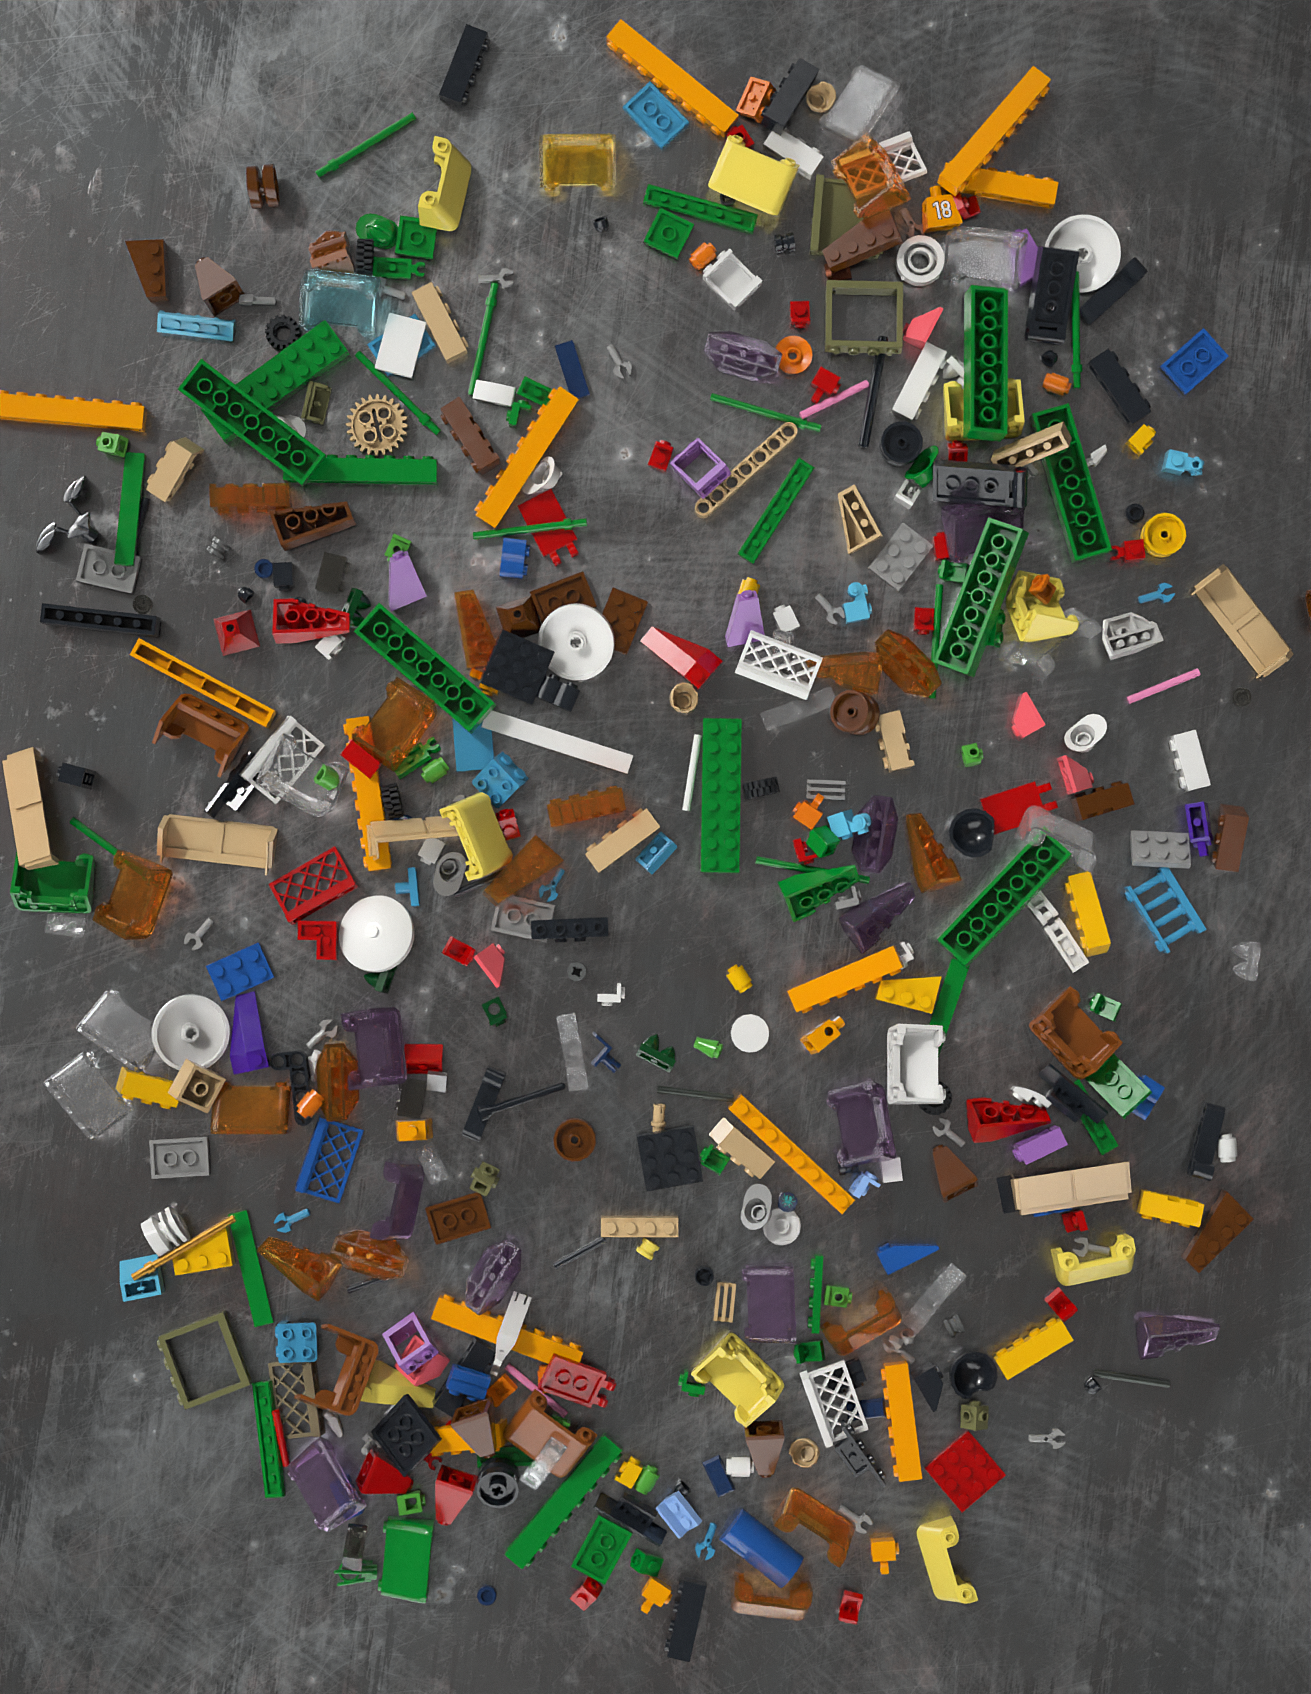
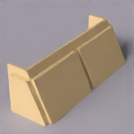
M1224 564L1194 586L1196 590L1191 594L1196 593L1258 673L1256 678H1259L1261 675L1264 677L1268 676L1294 655L1291 651L1292 649Z
M34 747L7 755V760L2 761L19 866L28 870L59 864V859L51 854L36 760H40L42 757L40 752Z
M173 814L164 815L158 826L157 855L160 856V863H162L164 857L265 868V875H267L269 869H272L275 860L278 829L274 826L232 821L222 822L215 819Z
M442 816L426 817L425 820H422V818L374 821L370 822V825H366L369 857L373 856V860L379 859L378 843L459 835L455 825L450 826L449 822L452 821L448 817L442 819Z
M1129 1162L1010 1180L1015 1210H1019L1020 1215L1128 1199V1193H1132Z

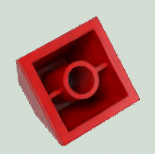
M251 609L214 619L223 656L260 647Z
M371 1449L363 1461L355 1483L363 1494H406L407 1491L412 1489L414 1480H412L410 1475L403 1477L391 1460L378 1450Z
M441 1465L435 1482L436 1520L439 1524L451 1525L472 1496L477 1482L476 1475Z

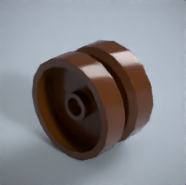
M274 163L264 164L262 177L257 165L247 166L246 184L252 209L263 207L264 196L269 207L280 206L279 186Z
M847 690L835 697L831 704L830 715L836 728L854 735H864L876 727L879 721L880 710L878 703L873 697L859 691Z
M569 1118L557 1127L553 1137L554 1147L563 1159L571 1162L581 1161L593 1152L596 1144V1133L592 1125L586 1120ZM573 1136L578 1138L576 1144L572 1143L573 1140L571 1138Z

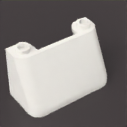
M896 1024L888 1029L887 1100L889 1104L943 1103L946 1091L942 1088V1085H938V1047L945 1041L943 1026Z

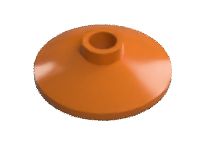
M785 337L775 348V362L786 373H801L808 368L812 361L811 346L802 337ZM794 353L797 357L796 359H791L789 355Z

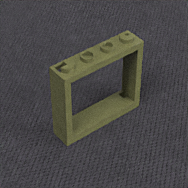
M826 281L824 352L834 353V355L840 353H848L850 355L867 353L871 356L886 354L888 356L901 354L903 347V282ZM832 294L896 296V342L832 340Z
M226 1310L158 1336L157 1346L160 1352L163 1351L165 1367L167 1370L170 1369L172 1386L177 1388L179 1393L177 1395L180 1406H184L185 1410L249 1386L253 1382ZM218 1321L240 1382L190 1401L167 1340Z

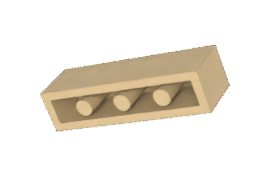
M430 282L411 292L447 364L468 354L466 348L469 346L464 336L460 338L457 332L460 328L456 320H451L448 315L451 311L447 303H442L440 297L443 295L439 287H434L433 283Z
M1063 421L994 450L991 461L993 464L1022 467L1068 448L1072 437Z
M640 808L632 814L634 817L629 822L624 820L617 825L618 830L614 833L611 831L601 837L603 841L598 845L594 842L586 848L588 852L585 855L598 873L660 828L647 808L644 811Z
M601 1216V1237H678V1216Z

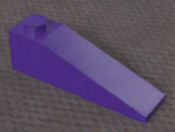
M253 991L236 995L230 1046V1061L233 1074L270 1067V1056L256 993Z

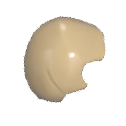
M825 81L812 85L806 94L807 105L812 111L818 113L831 109L836 100V90Z
M682 682L677 684L670 693L671 706L678 712L688 713L694 710L698 704V692L690 683Z
M799 1438L791 1444L789 1454L792 1457L793 1463L802 1468H807L817 1463L820 1451L813 1440Z

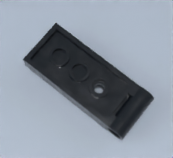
M1038 246L1025 324V341L1063 345L1065 343L1079 251Z
M936 459L933 465V501L1024 508L1027 506L1028 469L1026 467Z

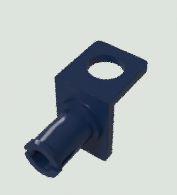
M594 1031L592 1034L605 1047L593 1059L591 1064L596 1067L599 1063H602L612 1073H615L617 1070L612 1064L619 1069L621 1063L609 1054L612 1047Z

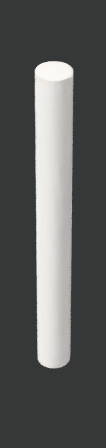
M694 734L682 809L685 811H690L702 735Z

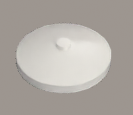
M1075 215L1063 220L1051 231L1045 247L1079 251L1076 271H1079L1080 293L1095 291L1106 285L1114 277L1120 265L1122 252L1117 233L1106 221L1096 216Z
M567 604L554 610L544 620L538 635V645L555 652L548 668L556 675L569 680H586L599 674L610 662L614 652L615 638L610 623L598 610L584 604Z
M370 896L364 898L347 911L341 922L339 930L341 950L348 961L361 970L367 972L390 970L400 964L412 948L415 935L413 919L402 904L390 897Z
M195 994L182 995L166 1003L156 1015L152 1027V1041L157 1054L166 1064L177 1070L181 1069L185 1059L206 1068L210 1067L223 1055L230 1036L228 1019L220 1006L209 998Z

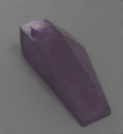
M911 883L903 884L854 906L839 918L843 931L861 954H864L881 939L879 935L885 928L889 929L892 926L891 921L897 914H902L916 897Z
M1159 1315L1142 1317L1137 1327L1140 1360L1159 1358L1164 1356V1352L1173 1349L1175 1352L1181 1351L1182 1347L1189 1344L1196 1346L1215 1340L1220 1330V1325Z

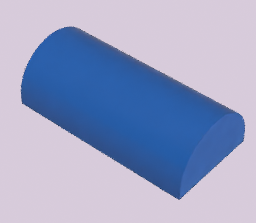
M745 1509L741 1510L719 1538L720 1541L779 1588L784 1587L790 1581L804 1559V1556Z

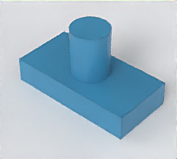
M408 868L409 882L395 883L396 894L410 893L411 906H420L417 868Z

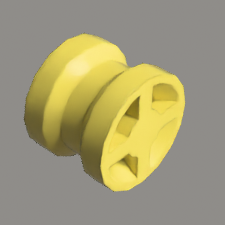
M643 1237L642 1244L637 1247L636 1251L647 1259L652 1260L654 1252L658 1251L660 1247L648 1238Z

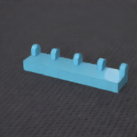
M163 310L158 312L157 332L226 341L234 340L235 319L225 320L219 319V317L209 318L201 317L200 315H185L179 312L169 313Z

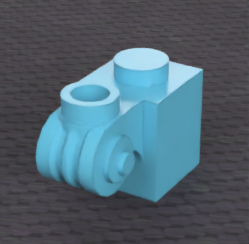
M1169 449L1165 453L1161 471L1179 476L1184 471H1188L1191 476L1202 475L1205 461L1199 459V457H1188V453Z
M853 582L849 585L847 593L849 596L854 597V601L842 605L846 624L869 620L872 614L871 604L867 603L865 596H868L867 585Z
M852 809L827 817L831 831L838 838L841 837L842 840L853 837L852 833L858 832V835L869 832L868 827L871 825L869 814L862 813L854 816Z

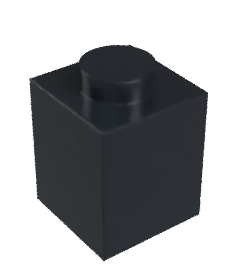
M292 562L272 563L274 587L279 588V591H289L290 587H295L294 564Z

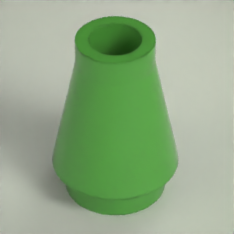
M697 1037L694 1048L712 1059H718L722 1052L723 1044L717 1040Z

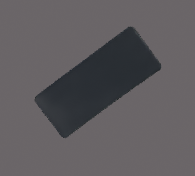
M1011 1175L997 1178L1004 1214L1019 1211L1015 1210L1010 1181L1012 1179Z

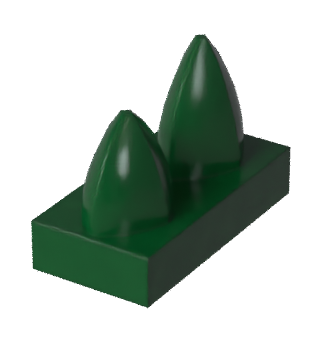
M351 588L342 609L343 612L350 613V627L357 628L364 620V617L356 609L371 607L370 600L363 593L364 591L357 588Z
M397 966L383 972L367 973L364 975V978L376 991L388 994Z
M658 1034L650 1036L641 1044L636 1056L670 1073L676 1062L674 1047L670 1046L659 1052L660 1042Z

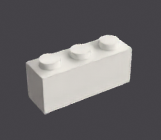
M786 128L781 136L772 131L763 144V150L778 160L785 158L795 160L796 164L800 165L797 172L811 180L823 162L824 156H822L820 150L815 147L810 148L802 138H795L790 135V131Z
M1196 730L1170 736L1169 746L1171 751L1175 753L1174 765L1181 775L1179 778L1181 788H1184L1185 792L1211 785Z

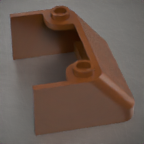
M185 693L176 699L159 720L152 743L156 744L163 735L170 739H178L185 734L216 750L214 758L221 764L217 775L221 778L233 762L247 735L249 727L244 721L191 694Z
M323 1324L320 1329L338 1335L335 1342L337 1351L347 1355L333 1392L320 1390L314 1399L302 1394L295 1395L294 1399L323 1410L350 1416L357 1411L379 1349L374 1341L331 1324Z

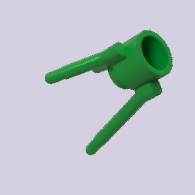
M344 1554V1558L365 1565H362L361 1570H334L335 1574H361V1577H365L339 1582L337 1586L377 1580V1564H372L373 1560H364Z

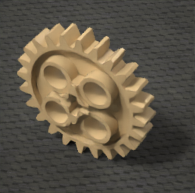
M379 394L376 395L375 399L369 395L368 401L362 397V404L360 405L355 402L357 409H350L353 416L347 415V418L351 420V422L346 423V426L351 428L347 431V434L353 435L350 441H356L354 444L355 448L361 446V453L367 449L368 455L374 452L375 456L378 457L379 452H382L386 456V450L393 453L392 447L399 449L398 441L404 443L401 436H407V432L403 430L409 428L408 424L403 423L408 420L406 416H402L405 413L404 409L398 410L400 404L393 405V398L388 402L386 395L382 399H380ZM373 409L376 411L379 424H382L379 426L383 439L382 442L379 441L377 430L373 427L375 426L372 414ZM382 410L389 411L387 418L379 417ZM365 414L371 416L370 421L367 423L361 422V417ZM388 428L394 430L393 435L390 437L384 436V431ZM368 433L375 434L373 441L365 440Z

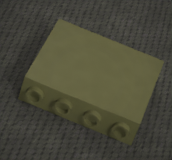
M816 174L810 254L824 256L822 250L883 205L884 198H887L888 188L855 200L846 180L824 178V175ZM882 180L881 183H880V182H873V183H874V184H877V185H880V184H882V183L884 182V180ZM858 184L856 187L857 193L864 191L867 186ZM879 254L867 259L878 260Z

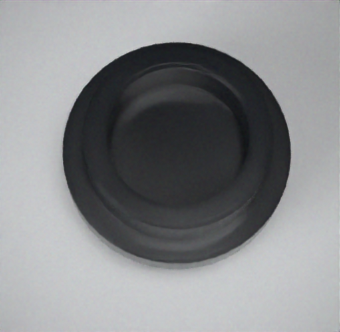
M1136 503L1129 505L1125 511L1127 520L1132 523L1140 522L1145 515L1144 508Z

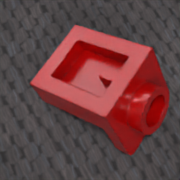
M960 192L956 196L953 195L956 208L964 220L981 212L975 195L969 198L963 197Z
M790 301L791 326L806 328V325H810L809 301Z
M665 440L656 441L648 465L666 472L674 451L671 443Z
M959 440L947 443L948 460L968 461V447L966 443Z
M915 607L913 631H918L919 635H929V632L934 631V608Z
M801 838L792 840L798 863L803 862V865L815 862L814 858L818 857L817 854L805 855L808 852L805 841L802 842Z
M1077 1209L1061 1215L1066 1232L1088 1230L1082 1210Z

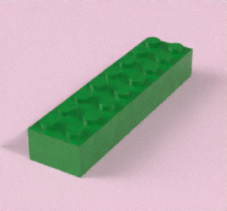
M971 285L964 293L963 438L1001 442L1008 431V289Z
M324 320L235 385L272 412L308 386L309 381H315L350 354L327 321ZM201 409L226 444L237 437L232 431Z
M203 359L199 360L178 388L187 398L302 486L307 483L326 458L325 453Z
M1069 403L1032 413L1029 419L1033 433L1064 421L1072 437L1068 448L1041 458L1072 564L1111 552V544Z
M988 517L934 658V663L975 677L1029 533L1027 531Z
M380 603L355 629L354 632L470 734L476 730L497 706Z
M703 718L700 872L739 873L742 719Z
M1042 828L937 939L938 943L967 968L1072 858V853Z

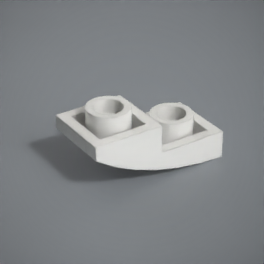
M476 380L472 398L477 401L512 407L516 388Z
M1012 1086L1011 1088L1014 1091L1012 1095L1021 1102L1023 1099L1028 1102L1033 1097L1032 1101L1040 1108L1042 1106L1048 1108L1052 1104L1045 1096L1030 1089L1019 1086Z

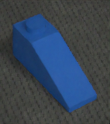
M886 1243L879 1247L880 1251L876 1252L885 1272L889 1275L939 1250L937 1244L889 1245V1243Z

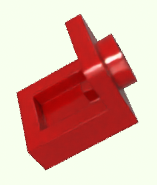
M503 809L495 813L505 841L521 837L513 809Z
M450 936L442 951L444 955L464 966H467L475 955L474 948Z
M1059 1287L1044 1299L1063 1322L1067 1321L1078 1311V1308Z
M588 1576L569 1599L585 1611L598 1598L603 1587L596 1580Z
M844 1590L839 1606V1621L855 1625L858 1623V1614L862 1605L863 1594Z

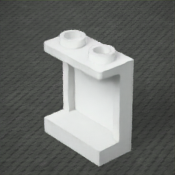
M729 249L727 252L725 250L717 256L716 259L718 261L714 265L709 264L703 270V280L736 311L762 285V280L758 276L755 277L733 255V251Z

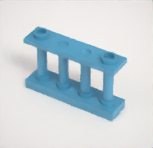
M1157 867V876L1134 890L1131 886H1126L1124 888L1126 891L1124 895L1129 903L1133 902L1156 940L1154 944L1160 952L1169 953L1171 951L1167 945L1190 931L1202 933L1206 930V927L1169 867ZM1165 882L1168 886L1167 892L1142 906L1137 896L1158 883ZM1175 898L1179 904L1177 908L1157 921L1152 922L1147 913L1167 900ZM1185 915L1189 920L1187 925L1163 939L1157 929L1176 917Z

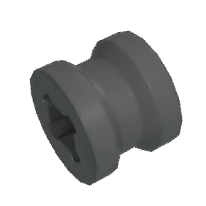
M214 537L212 545L208 546L206 550L223 560L225 552L231 547Z
M574 962L569 965L567 974L571 980L580 981L586 976L587 970L584 964Z
M957 1314L953 1315L952 1319L943 1321L951 1338L955 1337L959 1332H965Z

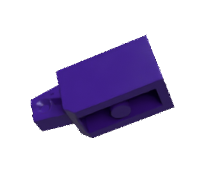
M1208 803L1185 804L1190 841L1193 843L1194 848L1198 847L1200 857L1209 856L1208 846L1212 845L1213 835Z

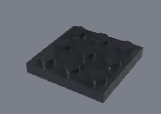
M501 629L479 682L532 705L555 652Z
M694 1125L637 1135L647 1192L703 1182Z
M409 1394L404 1395L371 1431L403 1477L409 1476L442 1440Z

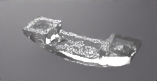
M830 686L808 695L807 700L797 699L762 712L760 716L766 731H770L830 708L835 696Z
M575 1013L556 1016L569 1092L588 1089Z
M951 1263L923 1293L905 1316L902 1323L915 1334H918L929 1321L932 1314L967 1276Z
M551 1436L531 1465L520 1476L519 1481L535 1491L566 1451L567 1446Z

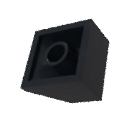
M929 1361L910 1372L931 1410L935 1412L937 1411L943 1388L941 1378L944 1376L937 1364L932 1365Z

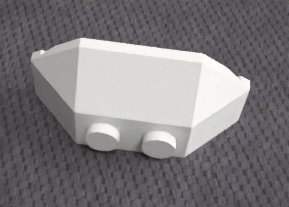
M1132 612L1103 620L1102 641L1110 660L1139 652L1164 641L1157 623L1149 622L1144 617Z

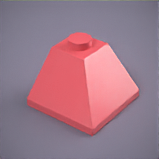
M943 308L934 309L912 319L910 324L906 323L903 328V341L923 350Z
M1025 692L1018 696L1011 721L1013 725L1011 729L1016 737L1019 736L1022 739L1046 724L1028 693Z
M1067 755L1057 758L1068 795L1092 788L1094 779L1091 772L1088 773L1085 767Z
M492 943L474 956V959L495 987L498 988L502 985L505 957L503 955L505 951L499 944L496 946Z
M415 1334L402 1353V1358L404 1359L425 1344L424 1340ZM438 1349L439 1353L409 1375L398 1366L397 1362L394 1367L417 1387L439 1377L450 1359Z

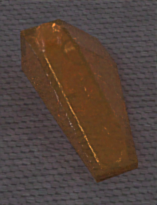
M856 652L820 656L823 659L816 674L817 677L823 679L830 677L836 680V683L839 685L843 683L852 685L853 690L878 694L883 655L876 652ZM810 659L805 661L808 668L817 664V662Z
M921 813L906 815L914 876L921 893L934 892L960 882L962 879L952 858H947L942 850L944 846L942 843H937L933 837L934 832Z
M268 1237L257 1249L266 1260L299 1290L316 1301H319L327 1293L343 1266V1263L326 1253L321 1252L317 1254L310 1252L309 1248L303 1247V1249L293 1247L291 1243Z

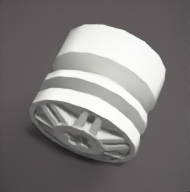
M171 1206L166 1208L165 1212L161 1211L158 1213L160 1222L155 1217H151L141 1223L142 1231L148 1243L159 1257L173 1250L171 1242L178 1247L182 1245V1241L185 1243L191 1239L184 1220Z

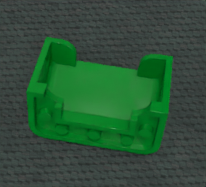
M16 852L10 895L14 906L22 911L90 913L93 903L94 856L83 853L76 857L75 862L58 861L59 864L28 870L19 866Z
M389 1515L388 1521H384L383 1533H386L383 1574L382 1579L378 1581V1591H381V1595L417 1603L427 1602L435 1519Z

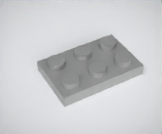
M902 523L868 569L896 591H899L933 545L905 523Z
M84 544L76 581L133 594L142 557L135 555L134 566L115 565V550Z
M1131 830L1132 866L1190 869L1191 857L1188 833Z
M499 893L491 930L532 939L531 921L552 920L555 905ZM537 939L536 941L547 943L548 939Z
M208 1136L149 1140L151 1179L210 1175Z

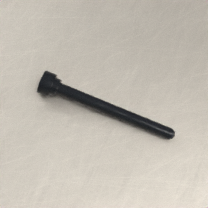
M561 1082L490 1107L483 1104L476 1107L477 1114L482 1122L489 1119L493 1113L564 1090L566 1086Z

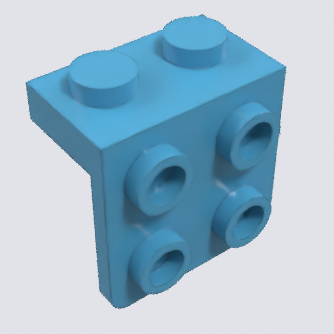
M501 752L472 780V784L480 792L490 797L491 804L495 808H499L529 778L522 769L515 765L508 755Z
M280 1321L275 1327V1337L278 1338L276 1357H278L279 1363L315 1362L317 1360V1326L314 1322L289 1323V1321Z

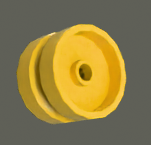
M1170 513L1157 514L1149 519L1140 532V539L1144 540L1145 552L1152 557L1165 558L1178 551L1186 539V529L1181 519Z

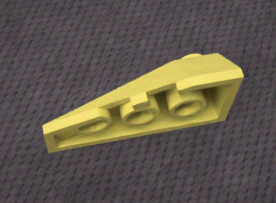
M375 1360L360 1401L395 1405L404 1395L409 1394L418 1407L433 1408L432 1401L435 1397L436 1388L426 1383L416 1387L397 1369L383 1361Z

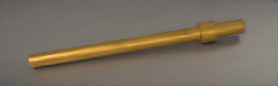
M233 1215L229 1216L153 1262H147L143 1265V1268L131 1274L133 1280L136 1281L146 1274L150 1275L156 1271V1268L236 1222Z

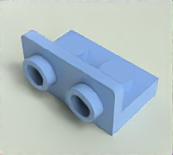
M867 1170L865 1173L860 1171L848 1191L855 1197L860 1198L861 1195L865 1196L869 1190V1182L878 1188L881 1184L877 1182L879 1178Z
M679 1490L667 1496L656 1507V1511H658L659 1515L678 1538L683 1537L687 1531L697 1527L702 1522L701 1518Z

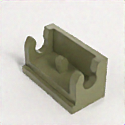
M309 381L301 415L303 421L324 426L332 388L325 384Z

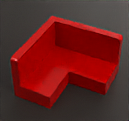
M298 921L297 940H317L316 960H338L339 921Z

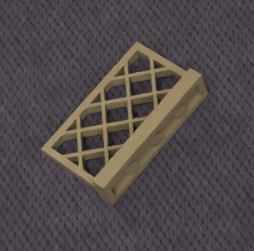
M269 1362L268 1368L270 1380H272L275 1410L280 1411L279 1407L282 1403L291 1409L286 1417L280 1413L283 1419L282 1425L286 1422L294 1428L290 1434H284L285 1439L310 1436L320 1437L325 1434V1423L322 1416L323 1409L305 1403L308 1410L303 1414L296 1409L301 1401L298 1400L293 1406L285 1400L290 1392L294 1395L299 1394L293 1389L298 1382L305 1386V1392L302 1395L315 1398L317 1392L320 1391L317 1362ZM302 1363L303 1372L298 1376L291 1368L294 1364ZM274 1366H281L286 1370L281 1378L275 1374ZM288 1373L297 1379L291 1387L283 1381ZM280 1383L288 1389L284 1397L277 1393V1387ZM293 1411L301 1417L297 1425L288 1419ZM303 1420L310 1424L311 1432H304L299 1428Z

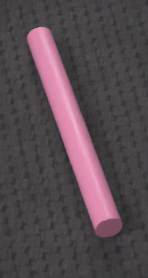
M864 380L799 412V415L804 419L869 387V382Z
M1198 668L1130 695L1127 697V701L1131 704L1200 676V671Z
M510 1363L504 1368L531 1392L534 1389L538 1390V1386ZM542 1393L547 1399V1405L564 1418L568 1414V1411L550 1396Z

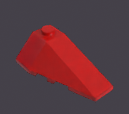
M293 598L273 600L272 634L276 644L298 643L350 632V613L331 608L317 607L316 604L302 603Z
M653 626L640 640L642 644L697 690L702 687L723 662L708 648Z
M991 1098L967 1099L966 1101L968 1129L974 1143L992 1142L1051 1123L1047 1110L1043 1106L1040 1108L1037 1105L1024 1103L1019 1106L1009 1104V1101L1004 1100L1002 1103L993 1102Z

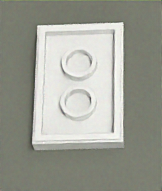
M389 313L375 369L412 378L427 323Z

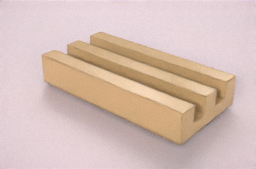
M717 1282L713 1321L733 1323L736 1283ZM724 1286L722 1316L719 1317L720 1288ZM728 1287H732L729 1317H725Z

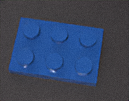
M1203 328L1165 361L1160 368L1186 395L1229 356Z
M259 942L206 966L221 1001L275 977Z

